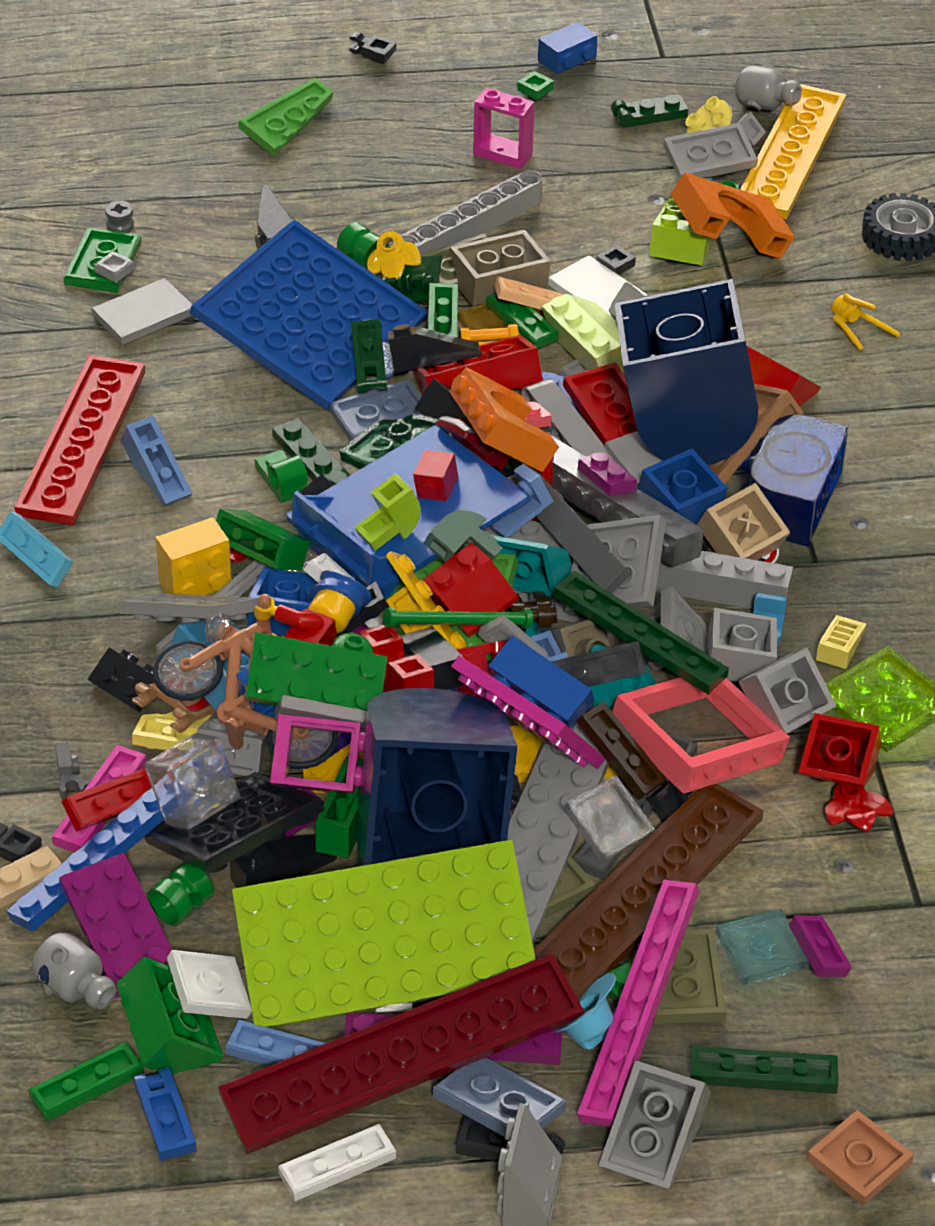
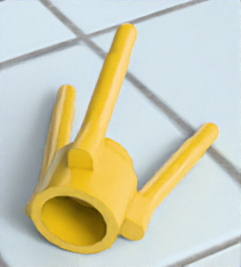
M845 293L838 296L832 304L831 311L835 315L832 320L843 329L858 350H862L863 346L845 322H855L859 317L896 337L900 336V332L861 310L860 307L875 310L876 306L869 302L854 298Z

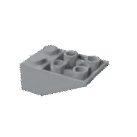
M519 1103L516 1118L509 1117L505 1137L508 1140L506 1149L502 1148L498 1164L500 1176L497 1194L500 1195L496 1216L502 1217V1226H550L561 1178L562 1156L528 1107L523 1103Z

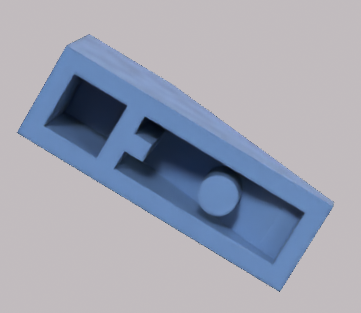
M154 416L127 425L121 437V442L133 466L163 505L166 506L192 496L193 493Z

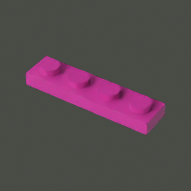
M116 745L85 790L144 769L147 765L146 754ZM67 814L52 835L53 845L77 852L96 833L100 832L107 820L76 832Z

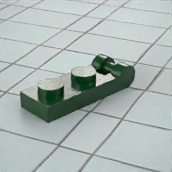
M668 95L666 97L642 99L641 101L625 103L623 100H616L611 105V110L617 117L621 127L687 118L689 110L681 95Z
M380 319L351 322L358 394L367 393V390L371 389L387 391ZM377 373V377L366 378L365 374Z

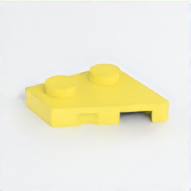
M173 712L168 714L142 715L132 733V744L149 749H161L177 752L182 755H190L196 748L198 728L213 714L195 721L188 729L181 733L170 727V724L178 719L173 716Z

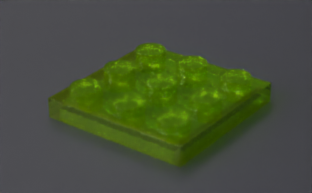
M890 646L884 647L826 683L836 704V707L832 709L844 719L880 726L882 741L880 748L886 753L935 722V682Z

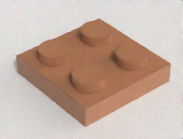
M856 1110L811 1148L807 1155L809 1163L863 1206L913 1163L914 1154L859 1110Z

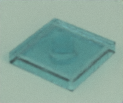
M781 908L720 924L716 927V935L743 985L808 968L809 961L791 931L789 922Z

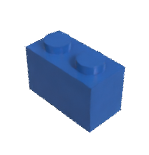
M579 22L573 23L538 39V61L556 74L566 71L596 57L598 35Z

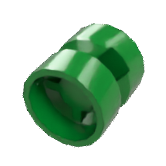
M352 222L340 233L337 240V249L368 270V258L377 248V240L380 236L373 232L371 233L370 229L361 223Z
M184 862L170 873L169 879H162L148 891L147 896L153 911L162 921L170 926H178L192 914L193 909H199L213 897L214 888L203 870Z

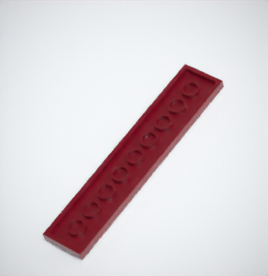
M551 953L218 1087V1091L247 1155L562 1027L584 1015V1009L554 954Z

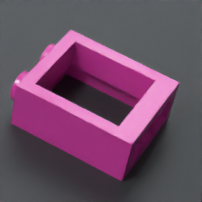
M485 88L474 101L473 155L522 169L533 155L534 102L520 96L499 92L496 89ZM491 110L519 118V142L491 134Z
M278 714L270 783L273 786L355 794V787H360L362 766H358L359 753L364 751L365 732H362L363 726L361 723ZM294 728L352 734L346 783L288 777Z

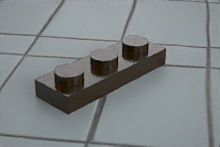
M604 701L583 714L576 721L639 800L667 780Z

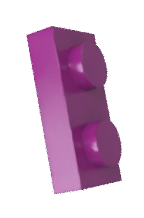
M596 452L591 456L578 459L577 469L607 495L613 496L636 491L637 479L606 453Z
M794 915L789 923V927L817 977H846L852 966L824 917Z

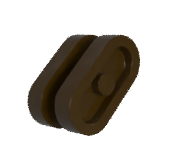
M544 591L530 592L529 602H523L520 595L516 593L519 600L505 610V612H520L522 609H531L533 625L537 631L551 630L552 624L557 623L556 605L552 604L551 598L547 597ZM516 625L524 633L526 632V628H521L520 625Z

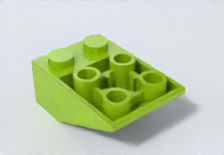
M669 198L652 225L649 256L703 266L708 257L713 238L694 233L674 199Z

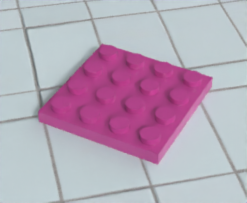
M458 655L451 667L461 674L457 680L469 687L472 692L498 706L505 713L506 717H510L531 734H536L557 751H562L583 768L589 763L599 769L606 759L566 724Z

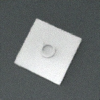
M171 950L167 961L184 1013L244 1019L249 1017L252 1009L235 957Z

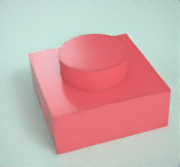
M528 402L532 410L524 421L537 428L551 426L552 415L541 407L539 403Z

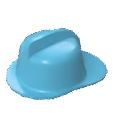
M608 973L592 983L579 999L584 1009V1015L562 1027L554 1029V1032L564 1030L576 1043L586 1050L593 1049L606 1037L608 1029L613 1023V1014L606 996L615 984V974Z

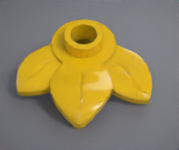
M387 231L378 238L377 248L370 254L367 261V268L374 275L382 272L384 277H396L398 280V277L403 274L405 265H421V254L414 243L404 241L403 237L395 231ZM393 240V245L390 248H386V244Z

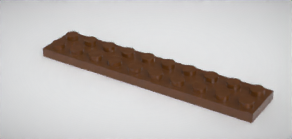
M717 783L697 789L534 948L535 959L553 953L579 1000L592 983L607 972L615 969L641 942L663 880L689 882L698 885L763 820L764 810Z

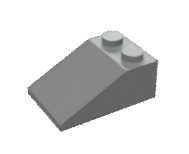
M635 1060L598 1166L670 1191L704 1116L711 1095V1091L706 1083Z

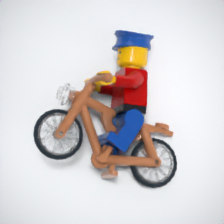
M325 570L321 573V582L310 588L308 594L312 602L308 609L298 611L282 604L275 606L271 596L262 594L258 598L257 606L254 607V615L257 622L246 629H236L229 616L221 613L210 618L205 627L206 640L212 645L209 646L198 641H182L162 651L153 666L154 682L159 690L168 697L183 701L195 700L209 694L217 687L223 674L222 662L228 659L225 702L221 703L217 709L218 720L226 726L228 740L233 748L239 750L244 745L242 734L247 729L267 736V746L273 756L278 719H274L276 706L244 700L248 668L240 672L241 651H244L250 657L251 640H253L255 632L275 635L271 631L270 618L272 615L275 620L292 626L284 637L331 646L337 637V633L344 631L352 617L357 616L361 608L369 604L371 593L360 582L340 573ZM294 728L289 767L308 769L325 762L336 749L338 733Z

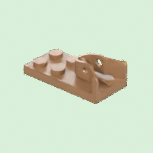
M754 384L758 403V419L751 437L741 449L730 457L708 465L724 484L732 478V474L750 456L752 450H763L765 443L770 438L785 432L794 422L803 417V410L788 390ZM776 426L777 432L773 435L772 428ZM780 438L774 440V441L770 444V446L773 445V444H774L777 440H779Z

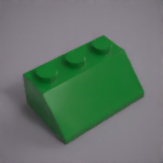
M143 957L116 983L121 997V1004L125 1009L130 1024V1032L134 1037L139 1052V1059L143 1066L157 1071L158 1069L169 1067L171 1073L176 1074L218 1063L224 1058L210 1015L183 1012L168 965Z

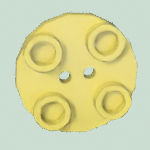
M716 96L709 98L706 104L701 106L696 113H692L687 117L685 125L688 127L687 133L729 125L732 118V109L728 103Z

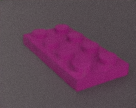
M125 853L59 876V884L90 948L100 956L103 964V975L112 979L115 983V999L120 997L116 983L143 957L169 966L167 957L172 948Z

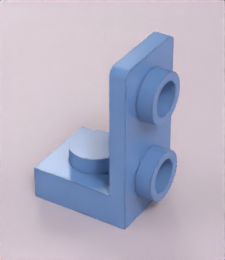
M525 464L515 469L514 473L519 480L517 486L531 496V500L490 525V528L501 537L509 538L554 502L540 475Z

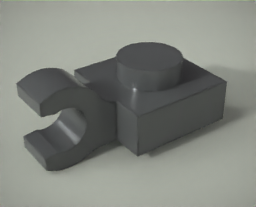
M68 742L55 744L60 778L59 791L62 800L67 797L69 790H77L79 792L85 790L84 780L75 776L80 774L77 754L70 755Z

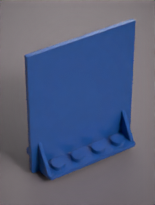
M434 425L319 495H302L296 491L293 493L292 511L288 512L286 516L298 534L310 540L309 548L318 556L323 553L327 554L365 587L377 582L386 599H388L402 580L386 557V554L390 551L401 555L406 554L414 563L416 569L413 572L438 558L435 553L424 545V542L430 531L446 515L459 510L476 512L486 518L480 528L483 530L529 502L531 496ZM424 451L455 453L459 477L448 500L440 501L417 498L420 503L421 513L413 532L405 540L397 534L374 551L358 535L354 528L379 508L370 492L396 473L413 490L417 497L413 473Z

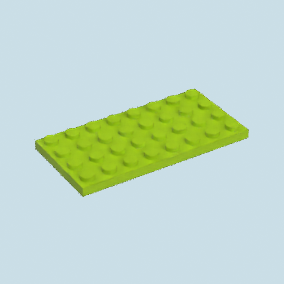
M513 840L232 889L254 1025L277 1028L343 1016L348 1013L366 1012L438 999L536 960Z

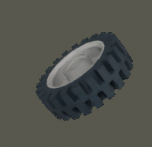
M891 193L889 198L886 195L880 196L879 200L875 198L871 204L867 205L862 224L864 243H867V247L870 250L874 249L876 254L879 255L883 252L885 258L889 259L891 256H895L894 260L900 261L901 257H905L906 261H912L913 257L916 260H922L923 255L927 258L932 256V252L935 253V203H928V199L924 197L919 200L918 195L915 194L907 197V193H901L900 197H897L896 193Z

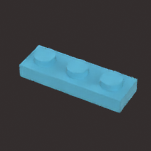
M12 511L9 513L0 528V542L50 586L58 588L74 561L20 514Z

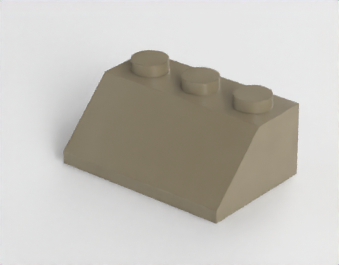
M525 229L450 247V254L459 288L472 306L486 303V297L496 293L494 283L499 276L544 289L548 288L551 260Z

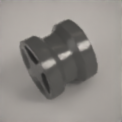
M114 201L105 207V213L108 218L106 222L107 230L126 233L133 230L134 220L131 217L133 215V207L130 203Z

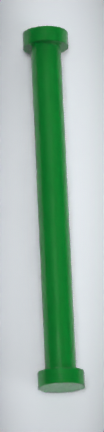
M385 608L383 623L387 628H393L396 624L485 625L505 615L515 625H520L521 628H531L533 613L531 609H522L520 612L396 611L395 608Z

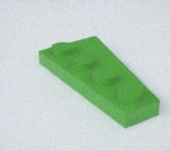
M313 78L241 118L238 128L275 157L332 100L333 91L317 78Z

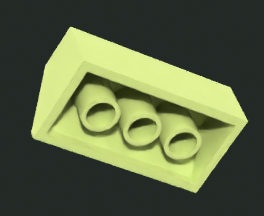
M567 293L554 298L542 306L545 320L559 332L557 341L572 356L578 359L587 370L616 362L624 373L618 326L615 320L595 302Z

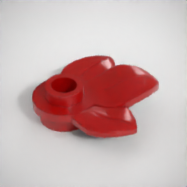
M843 783L838 784L834 788L833 799L825 808V816L830 825H837L847 820L866 833L871 830L876 815L887 817L893 814L890 802L882 795L868 792L862 787Z

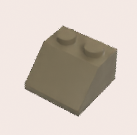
M588 618L550 630L561 653L567 652L569 657L589 653L595 644L610 648L627 644Z

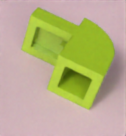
M395 473L370 492L379 508L354 527L358 535L374 551L397 534L405 540L413 532L420 518L421 508L413 490Z

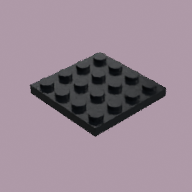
M254 772L168 817L144 836L147 844L207 873H215L225 869L228 865L227 863L232 860L253 854L258 846L268 841L281 839L285 836L286 831L295 826H302L312 822L314 816L325 811L321 798L297 788L273 786L270 783V777Z

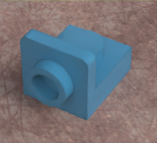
M757 593L754 600L753 614L777 618V646H779L787 599L785 597Z

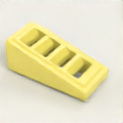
M836 615L818 644L816 660L847 669L866 629V624Z

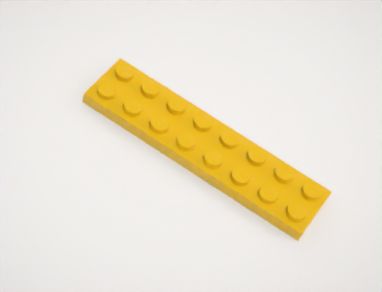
M801 84L802 95L800 101L795 105H784L757 157V167L751 168L740 190L769 198L782 218L787 219L845 104L846 94Z

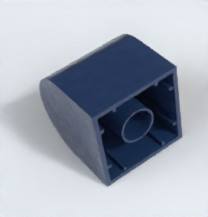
M733 279L614 303L624 373L637 430L645 446L663 460L692 448L707 465L722 461L741 449L749 440L756 427L758 403Z
M433 688L393 690L379 694L370 700L367 707L356 840L362 866L507 840L517 743L505 713L498 706L470 694Z

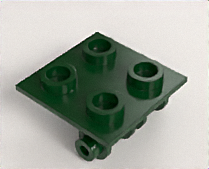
M443 256L421 257V265H405L403 274L398 277V280L396 277H383L382 280L415 303L428 302L429 283H438Z

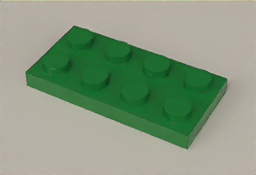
M255 632L252 641L244 700L276 706L281 697L287 695L367 711L370 700L383 693L387 656Z

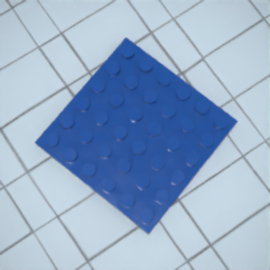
M295 219L191 305L190 309L192 316L326 410L330 409L333 401L339 400L357 384L351 322L380 319L382 341L389 343L387 332L393 331V327L404 324L410 325V327H419L426 320L429 313Z

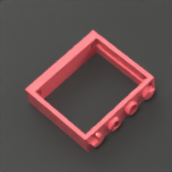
M681 677L617 695L612 711L657 768L683 794L781 763L790 740V736L727 678L709 695ZM707 698L749 740L690 757L648 715Z

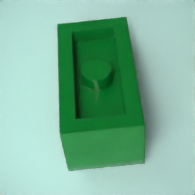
M281 449L255 458V468L281 503L292 500L293 493L296 491L300 492L308 485L307 471L299 456L288 458Z

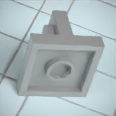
M672 586L661 590V613L651 617V619L706 653V623ZM648 657V664L654 671L664 667Z

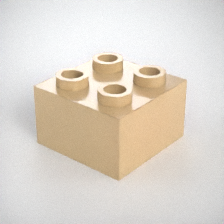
M756 483L708 508L697 526L704 529L703 535L716 553L758 560L780 548L791 533Z

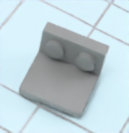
M214 713L198 728L195 750L203 746L224 755L227 766L220 772L244 776L254 772L261 774L264 744L267 741V736L246 729L242 734L244 745L237 750L229 743L226 726L220 723L217 713Z

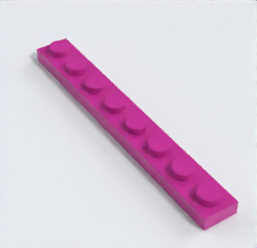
M663 880L616 1007L613 1023L608 1029L577 1113L581 1123L612 1127L635 1060L639 1061L699 895L696 883Z

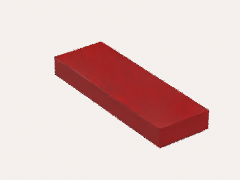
M147 768L68 796L61 803L77 832L117 817L142 797L146 791L155 786Z

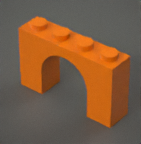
M684 172L670 194L694 233L717 239L728 221L732 220L749 235L760 253L780 259L795 238L769 198Z
M465 367L463 372L454 379L450 393L482 442L543 472L559 446L549 433L524 421L532 410L524 396Z

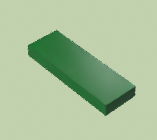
M497 293L486 297V305L507 325L517 324L519 335L526 338L537 349L558 340L559 332L532 307L499 299Z
M124 1042L29 1088V1097L44 1120L48 1122L133 1080V1076L144 1073V1067L127 1042Z

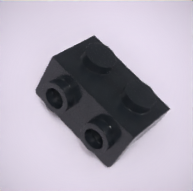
M110 647L88 677V680L139 713L144 707H140L132 702V699L140 694L135 690L136 684L140 682L148 685L155 683L152 666L146 664L142 668L137 665L139 659L125 649L118 653Z

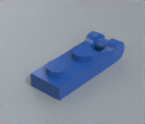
M170 1068L158 1069L157 1074L146 1077L144 1073L133 1076L135 1091L140 1100L160 1161L196 1152V1141Z

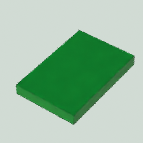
M88 227L63 277L64 285L118 293L125 277L115 283L95 273L94 264L112 251L133 261L141 245V235Z

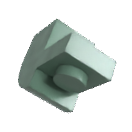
M468 510L454 511L446 515L430 531L424 542V545L444 562L471 542L486 554L492 562L496 560L502 550V547L493 535L480 529L486 518Z

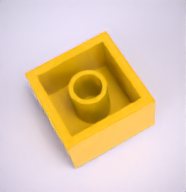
M213 517L156 537L159 583L166 593L207 595L220 590L231 580L229 539Z

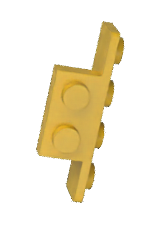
M393 551L386 554V557L406 585L387 600L390 605L389 608H395L396 611H445L441 606L434 604L430 598L433 595L430 587L423 580L417 578L413 572L416 567L406 554L401 555ZM399 624L405 634L433 626L455 649L467 647L463 637L458 632H453L449 625Z

